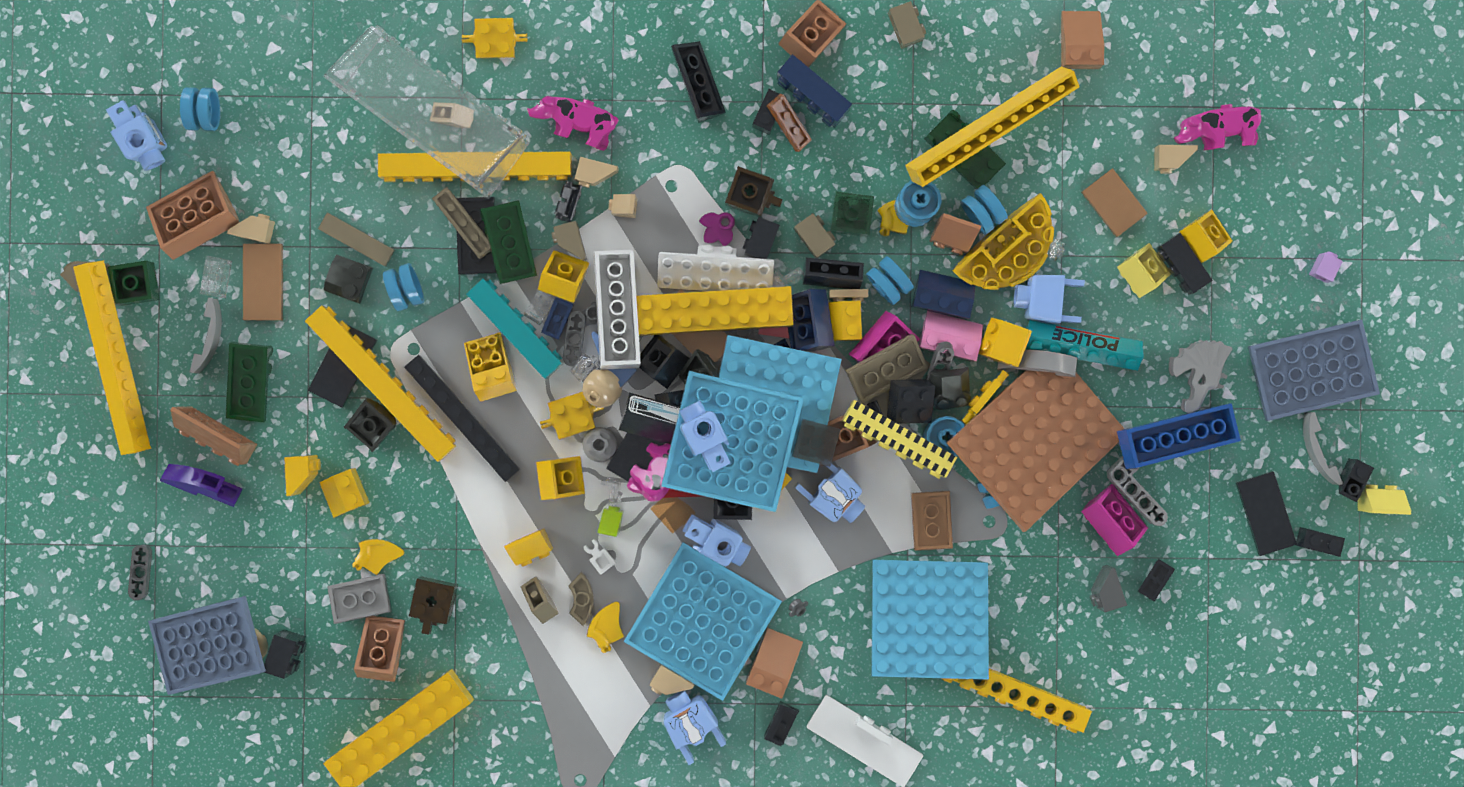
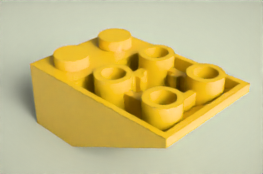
M501 332L464 343L473 389L480 402L517 391Z

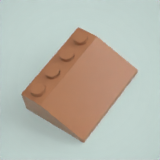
M213 170L146 207L160 248L172 260L240 223L231 201Z
M192 406L172 407L170 410L173 425L179 429L178 432L181 435L195 438V442L203 447H206V445L211 447L213 453L219 456L225 455L229 458L228 461L234 465L247 464L258 445Z

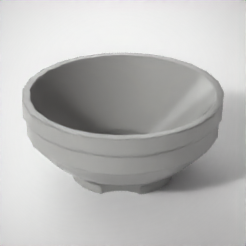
M597 427L588 431L582 444L584 453L588 458L596 462L609 460L617 450L616 436L609 429ZM596 439L604 441L605 447L603 450L598 451L594 448L593 443Z

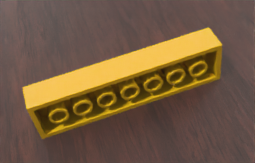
M791 286L636 296L640 336L794 327Z
M451 669L328 758L323 764L340 787H357L471 704L474 698L453 669Z

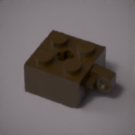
M738 166L725 205L757 217H762L764 208L769 209L770 205L780 208L783 199L775 197V192L771 191L774 179ZM748 188H752L753 193L755 194L747 196L745 190H748Z
M423 576L417 578L409 617L420 619L419 622L423 623L422 634H431L433 625L437 626V623L448 624L450 622L458 584ZM433 596L434 600L437 601L435 604H432V601L430 600V598H432Z

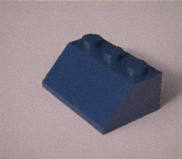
M919 270L911 307L966 320L970 319L976 285H970L959 278Z
M808 289L793 294L794 327H788L790 347L796 350L811 352L835 346L827 291L824 289Z

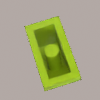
M609 505L608 508L603 509L597 533L614 537L619 535L624 513L620 511V507Z

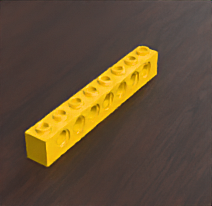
M990 668L989 679H982L978 684L974 683L973 679L941 678L949 683H952V681L960 683L959 687L970 690V688L978 690L977 694L983 697L993 696L995 701L1005 705L1006 702L1013 704L1012 708L1018 711L1028 710L1031 712L1030 715L1041 719L1042 716L1048 718V722L1053 725L1059 726V724L1067 726V730L1073 733H1077V731L1084 733L1092 713L1085 706ZM1000 682V688L993 691L991 689L992 684ZM1013 689H1017L1018 695L1014 698H1010V691ZM1031 696H1035V703L1032 705H1028V698ZM1052 703L1054 705L1053 710L1046 712V705ZM1071 711V717L1063 719L1064 712Z

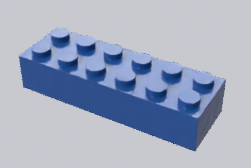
M1232 403L1117 431L1126 469L1138 468L1241 441Z

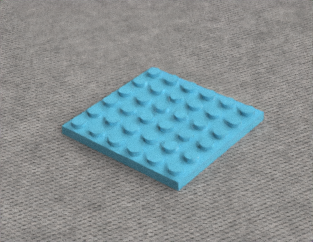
M727 335L719 378L803 397L804 400L787 467L818 472L842 359Z
M689 371L680 410L697 401H701L705 411L715 413L729 442V445L723 442L721 444L730 464L712 472L709 470L701 453L696 456L692 454L680 429V425L684 423V420L679 412L661 486L776 512L804 398ZM704 421L700 422L697 425L698 434L704 435L707 433L708 424ZM720 455L716 457V462L720 460Z
M683 542L624 642L723 701L782 601Z
M872 560L871 677L988 680V563Z

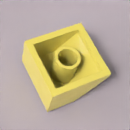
M1150 243L1117 267L1121 276L1126 279L1132 291L1139 298L1157 288L1171 275Z
M1366 484L1358 500V511L1411 515V508L1405 491L1397 489V486L1385 485V489H1378V485Z

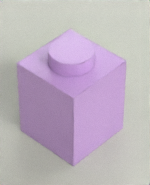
M1332 252L1319 254L1309 275L1325 283L1333 282L1343 261L1338 259V255Z

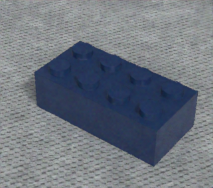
M793 54L777 72V84L785 91L787 89L793 93V98L801 103L803 101L808 105L807 109L812 114H819L822 117V122L828 127L833 126L836 128L850 111L852 103Z

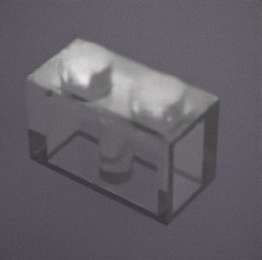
M206 256L200 294L226 299L232 261Z

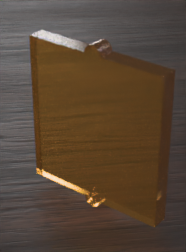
M678 497L662 498L651 508L653 513L672 534L679 527L686 524L691 514L694 515L696 513L690 505Z

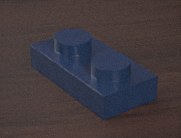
M555 297L541 333L560 340L574 305Z

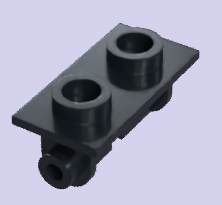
M569 181L563 184L560 197L564 198L565 202L558 201L554 212L556 214L555 218L561 221L572 222L576 214L577 202L581 197L582 185H576Z

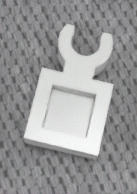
M593 539L594 549H589L585 545L584 550L593 555L589 561L601 575L616 564V561L606 548L600 551L598 542Z

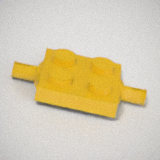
M513 18L474 19L475 30L473 35H462V43H474L476 58H515L516 42H528V38H524L528 37L527 33L516 34Z
M1002 370L996 379L987 381L980 389L982 391L980 396L976 395L968 404L970 406L967 410L968 413L961 420L965 425L976 416L996 390L1002 386L1004 380L1009 376L1007 372Z
M579 392L548 402L550 419L540 421V425H542V429L553 426L556 429L559 440L595 429L594 412L604 410V408H596L585 399L583 392Z

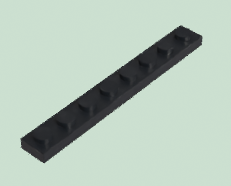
M418 354L404 367L505 482L520 470L421 355Z

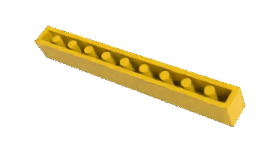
M1062 66L906 164L905 166L911 181L924 187L1078 89L1080 86L1074 70Z
M572 153L378 154V177L384 179V182H395V179H403V182H415V179H422V182H434V179H441L442 182H452L454 178H460V181L470 182L472 178H479V181H491V178H499V181H510V178H518V181H529V178H537L538 181H548L549 178L554 177L558 181H566L568 177H572Z
M104 260L74 266L120 454L126 455L151 449Z
M321 305L305 322L437 462H440L456 447L454 444L455 438L450 433L445 434L441 430L443 426L436 419L432 420L428 416L430 412L422 404L419 406L415 402L416 397L409 390L407 392L404 391L401 387L403 383L396 376L392 378L388 374L389 368L384 363L379 364L375 360L377 356L369 348L366 350L362 346L364 342L356 334L352 336L348 331L350 327L343 320L341 322L338 321L335 317L337 313L330 306L326 308Z

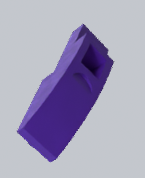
M168 464L160 478L161 482L196 496L200 493L232 507L235 506L243 489L226 482L223 476L178 464Z

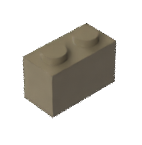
M909 1L889 9L888 16L901 49L923 41L926 30L923 23H919L917 18L919 12L916 5L913 6L912 2Z
M812 213L794 226V230L815 258H819L835 246L834 241L836 239L830 231L826 232L823 228L824 222L820 216L817 215L815 217Z

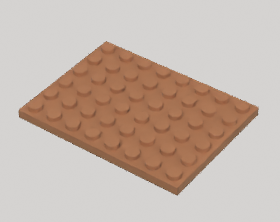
M1025 370L946 443L1022 532H1025L1119 442L1117 431L1124 428L1077 373L1075 377L1057 376L1053 372Z

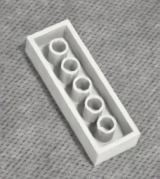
M595 251L594 271L600 370L639 368L640 347L634 251Z

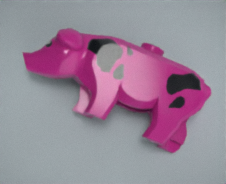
M545 96L535 107L527 108L529 116L532 118L543 120L553 118L556 121L554 135L568 138L573 129L580 132H589V139L586 145L602 151L607 149L609 143L608 136L618 123L616 116H613L604 109L595 107L594 102L586 99L580 102L571 98Z
M1232 104L1221 105L1220 109L1206 111L1186 118L1180 124V133L1174 137V140L1178 144H1183L1200 137L1204 144V150H1213L1225 147V137L1239 135L1241 136V141H1243L1242 146H1254L1258 140L1256 130L1261 123V110L1251 106L1233 108Z
M652 442L649 444L646 451L650 453L653 459L648 465V470L642 469L636 464L630 471L632 477L627 484L629 490L642 494L645 499L651 502L659 501L666 495L670 488L662 487L661 484L671 447L670 444L666 443L661 446Z

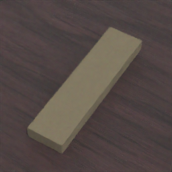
M448 187L432 198L479 259L491 251L486 235Z
M328 212L318 228L385 267L395 251Z

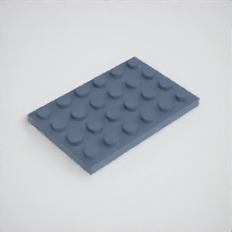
M1362 320L1248 346L1266 421L1380 394Z
M246 596L148 621L168 695L266 671Z

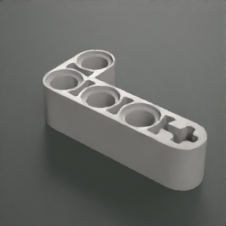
M1121 456L1107 470L1108 480L1150 524L1164 525L1168 519L1166 511L1132 476L1140 467L1126 469L1123 456ZM1116 470L1121 472V477L1118 480L1113 476ZM1132 483L1134 491L1129 494L1127 486ZM1142 498L1147 499V505L1144 508L1140 506ZM1152 510L1154 513H1158L1159 520H1154L1156 518L1155 515L1149 511Z

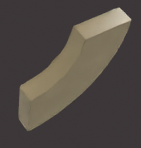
M581 571L568 585L574 597L573 607L569 614L584 626L591 615L594 596L589 580Z

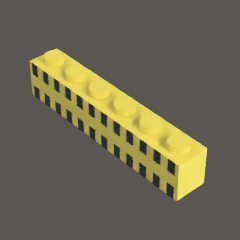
M856 400L851 402L842 419L845 422L844 427L851 431H855V429L861 431L862 437L870 441L872 439L879 441L878 445L886 450L891 448L897 451L896 456L904 460L906 458L913 460L912 464L920 469L925 467L931 470L929 474L938 479L948 476L957 459L953 454Z

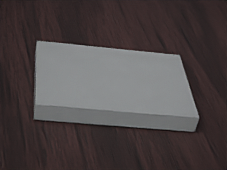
M385 574L327 586L334 624L392 612Z

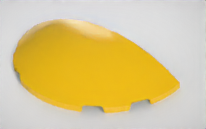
M1039 193L1011 213L1005 221L998 224L984 236L952 271L970 285H976L989 290H999V288L1008 286L1014 287L1033 276L1047 259V252L1054 237V227L1051 220L1052 213L1043 195Z

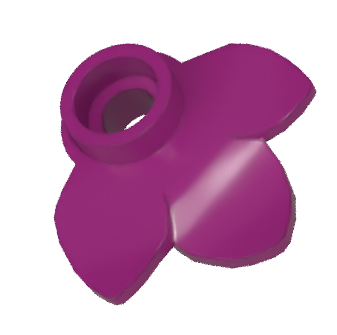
M710 212L699 219V222L707 227L704 233L705 243H714L719 240L723 246H727L732 241V229L735 225V219L730 213L724 212L718 215ZM723 219L729 220L727 226L722 225Z

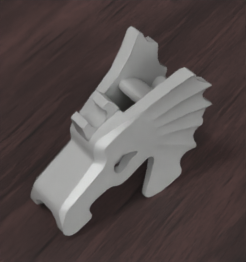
M1199 340L1198 342L1191 343L1187 348H1179L1177 357H1170V375L1178 377L1191 369L1188 379V385L1191 388L1190 396L1188 399H1182V411L1187 413L1198 411L1209 390L1224 387L1219 381L1220 378L1227 379V375L1222 373V369L1232 351V347L1224 345L1222 341L1216 342L1212 340L1208 342L1207 340Z

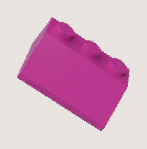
M885 311L849 355L859 363L910 334L915 335L917 342L920 338L896 315Z
M1113 484L1089 501L1081 511L1117 556L1134 548L1148 529Z

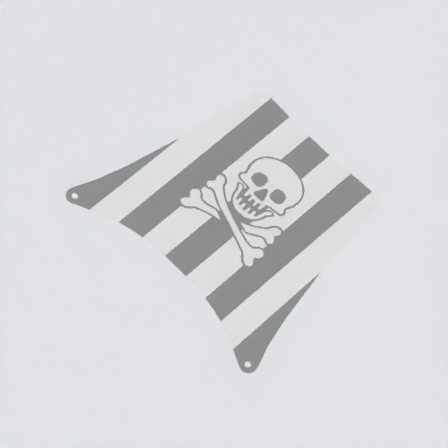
M682 165L671 166L631 192L630 194H635L638 199L636 218L613 216L611 214L612 211L607 209L579 229L587 260L584 261L589 262V266L574 303L564 300L574 305L571 313L573 311L583 312V309L591 306L592 302H596L595 251L633 250L636 296L672 294L680 290L657 287L659 252L697 254L698 246L711 245L713 247H723L719 240L714 243L704 242V233L707 227L703 226L699 219L710 212L718 215L724 212L690 169ZM675 180L677 182L678 188L675 192H668L665 185L667 181ZM728 219L722 220V225L727 226L729 224ZM734 225L732 229L733 239L727 246L737 248L736 257L752 258L744 255L746 250L742 248L746 238ZM556 244L533 259L537 276L499 284L496 281L494 284L498 287L496 291L499 295L504 294L511 301L509 305L512 309L517 308L524 315L522 317L526 324L530 322L537 329L535 331L539 338L543 336L550 343L548 345L552 352L556 350L563 357L567 323L560 340L541 333L556 296L538 290L541 273L553 250L577 259L580 258ZM773 273L772 287H784ZM682 289L685 293H689V292H705V291H698V290H684V289ZM468 297L398 338L391 347V361L406 391L409 390L416 397L415 402L419 406L422 404L430 412L428 416L432 420H438L443 426L441 430L445 434L450 433L456 440L454 442L456 447L440 462L479 541L528 663L551 733L561 784L563 787H580L575 784L574 778L578 774H583L587 781L581 787H597L632 729L660 696L651 690L650 682L661 664L628 645L624 640L681 544L684 542L691 547L698 545L697 542L684 536L685 532L682 530L691 514L710 524L713 519L714 498L677 497L662 498L655 502L648 501L642 494L629 490L627 487L628 481L606 469L612 458L604 462H596L586 456L582 444L588 431L559 440L556 429L553 426L541 428L540 421L550 419L548 402L583 392L582 387L585 378L592 370H600L599 353L591 335L593 331L598 334V323L590 324L589 319L585 316L586 326L579 364L568 366L562 358L563 365L549 378L544 379ZM576 314V317L572 318V321L575 322V328L571 326L570 330L581 332L582 328H578V323L582 322V318L579 317V314ZM748 329L737 330L738 336H746ZM723 331L726 335L734 336L729 331ZM501 332L517 391L480 402L473 389L464 343ZM751 332L747 339L754 340L752 336L755 334ZM572 333L569 336L570 343L577 344L580 341V336L577 333ZM672 334L660 335L689 358L692 356ZM654 335L642 337L639 342L640 354ZM760 335L765 343L775 344L784 339ZM785 338L788 345L790 346V340ZM411 343L419 345L420 351L418 354L421 355L520 468L507 482L497 474L404 368L417 356L408 353L407 349ZM568 345L567 349L572 350L571 354L567 355V359L570 360V363H573V360H577V356H574V350L578 351L579 347ZM835 346L811 351V353L842 359L829 421L844 415L851 402L858 400L845 371L853 365ZM636 368L638 371L622 387L621 396L611 406L594 412L593 420L596 428L603 427L613 432L617 439L618 449L627 433L620 431L619 426L629 392L655 400L654 394L684 390L685 384L679 376L666 389L640 368ZM899 424L915 433L907 424ZM596 439L593 446L596 450L601 451L605 447V443L601 439ZM878 441L868 448L831 462L836 468L841 467L862 489V493L857 499L865 505V508L852 523H849L842 516L837 522L830 521L809 505V500L794 487L798 482L809 493L814 495L819 489L820 483L824 479H828L833 473L825 465L821 466L820 463L817 473L787 467L786 473L792 480L781 491L776 512L752 507V520H717L737 530L743 538L742 542L751 546L747 558L740 567L732 562L724 567L783 602L811 584L839 571L884 555L913 549L911 493L950 491L953 543L998 538L1004 534L1007 528V516L1001 506L986 509L982 500L986 494L980 493L976 486L958 474L953 468H951L946 478L940 477L938 479L929 474L931 470L925 467L920 469L912 464L913 460L909 458L904 460L896 456L897 451L891 448L886 450L880 447ZM580 456L585 494L541 500L536 462ZM609 505L620 507V511L624 512L620 532L617 537L597 533L603 509L608 508ZM988 515L993 516L996 521L995 525L991 528H987L983 524V519ZM545 528L553 550L549 551L550 555L542 559L535 557L531 559L533 563L524 567L521 564L516 566L504 546ZM593 539L598 542L600 551L606 548L616 561V564L601 575L589 561L593 555L584 550L585 545L589 549H594ZM728 542L719 543L717 549H725ZM581 571L589 580L594 596L593 609L584 626L569 614L573 607L574 597L568 585ZM535 576L538 577L552 598L559 613L544 624L531 612L520 587ZM617 601L620 604L619 626L624 637L609 644L611 651L602 653L593 638L587 637V630L593 617L602 608Z

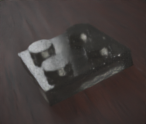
M802 419L792 457L830 467L841 429Z

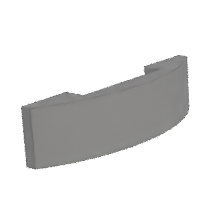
M208 297L204 316L211 318L203 352L193 356L190 368L191 373L203 371L217 349L222 329V315L218 299Z
M1025 350L1019 367L998 362L997 370L1017 372V369L1053 372L1057 376L1075 377L1077 357L1049 351Z
M1306 412L1303 418V436L1309 457L1316 469L1327 481L1334 485H1341L1343 482L1337 467L1327 465L1316 438L1315 432L1322 430L1315 412Z

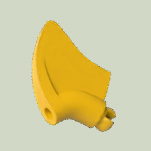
M895 200L884 204L877 210L881 216V229L879 233L882 236H889L890 231L905 235L907 233L908 225L900 221L896 215Z
M364 540L359 542L360 552L352 566L358 571L365 567L370 572L378 575L383 566L403 556L404 550L386 540Z
M617 601L602 608L593 617L587 630V637L593 638L602 653L611 651L609 644L624 637L619 626L620 604Z

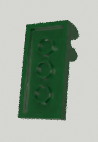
M951 110L924 140L934 147L968 126L969 123H964L960 119L959 113ZM987 146L955 166L954 169L975 189H978L980 186L986 185L1006 163Z
M519 200L480 209V215L485 225V235L489 241L499 284L537 276Z
M238 342L229 343L226 419L255 422L266 421L268 376L272 371V364L269 363V358L273 353L272 346Z

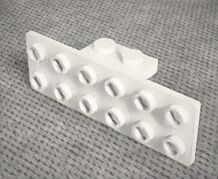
M698 246L697 254L659 252L657 287L698 291L770 288L773 285L774 260L736 257L737 248L730 246Z
M825 695L808 722L807 728L901 787H905L923 758V754L891 735V731L886 727L875 725V721L868 716L862 717L830 696Z

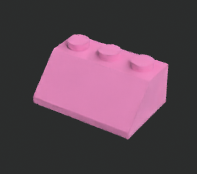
M927 311L918 345L921 349L935 352L936 346L939 343L950 342L953 345L954 357L975 362L977 361L981 345L983 325Z

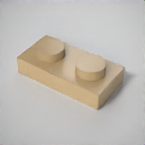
M868 289L829 290V299H833V302L845 301V298H852V301L863 302L864 298H868Z

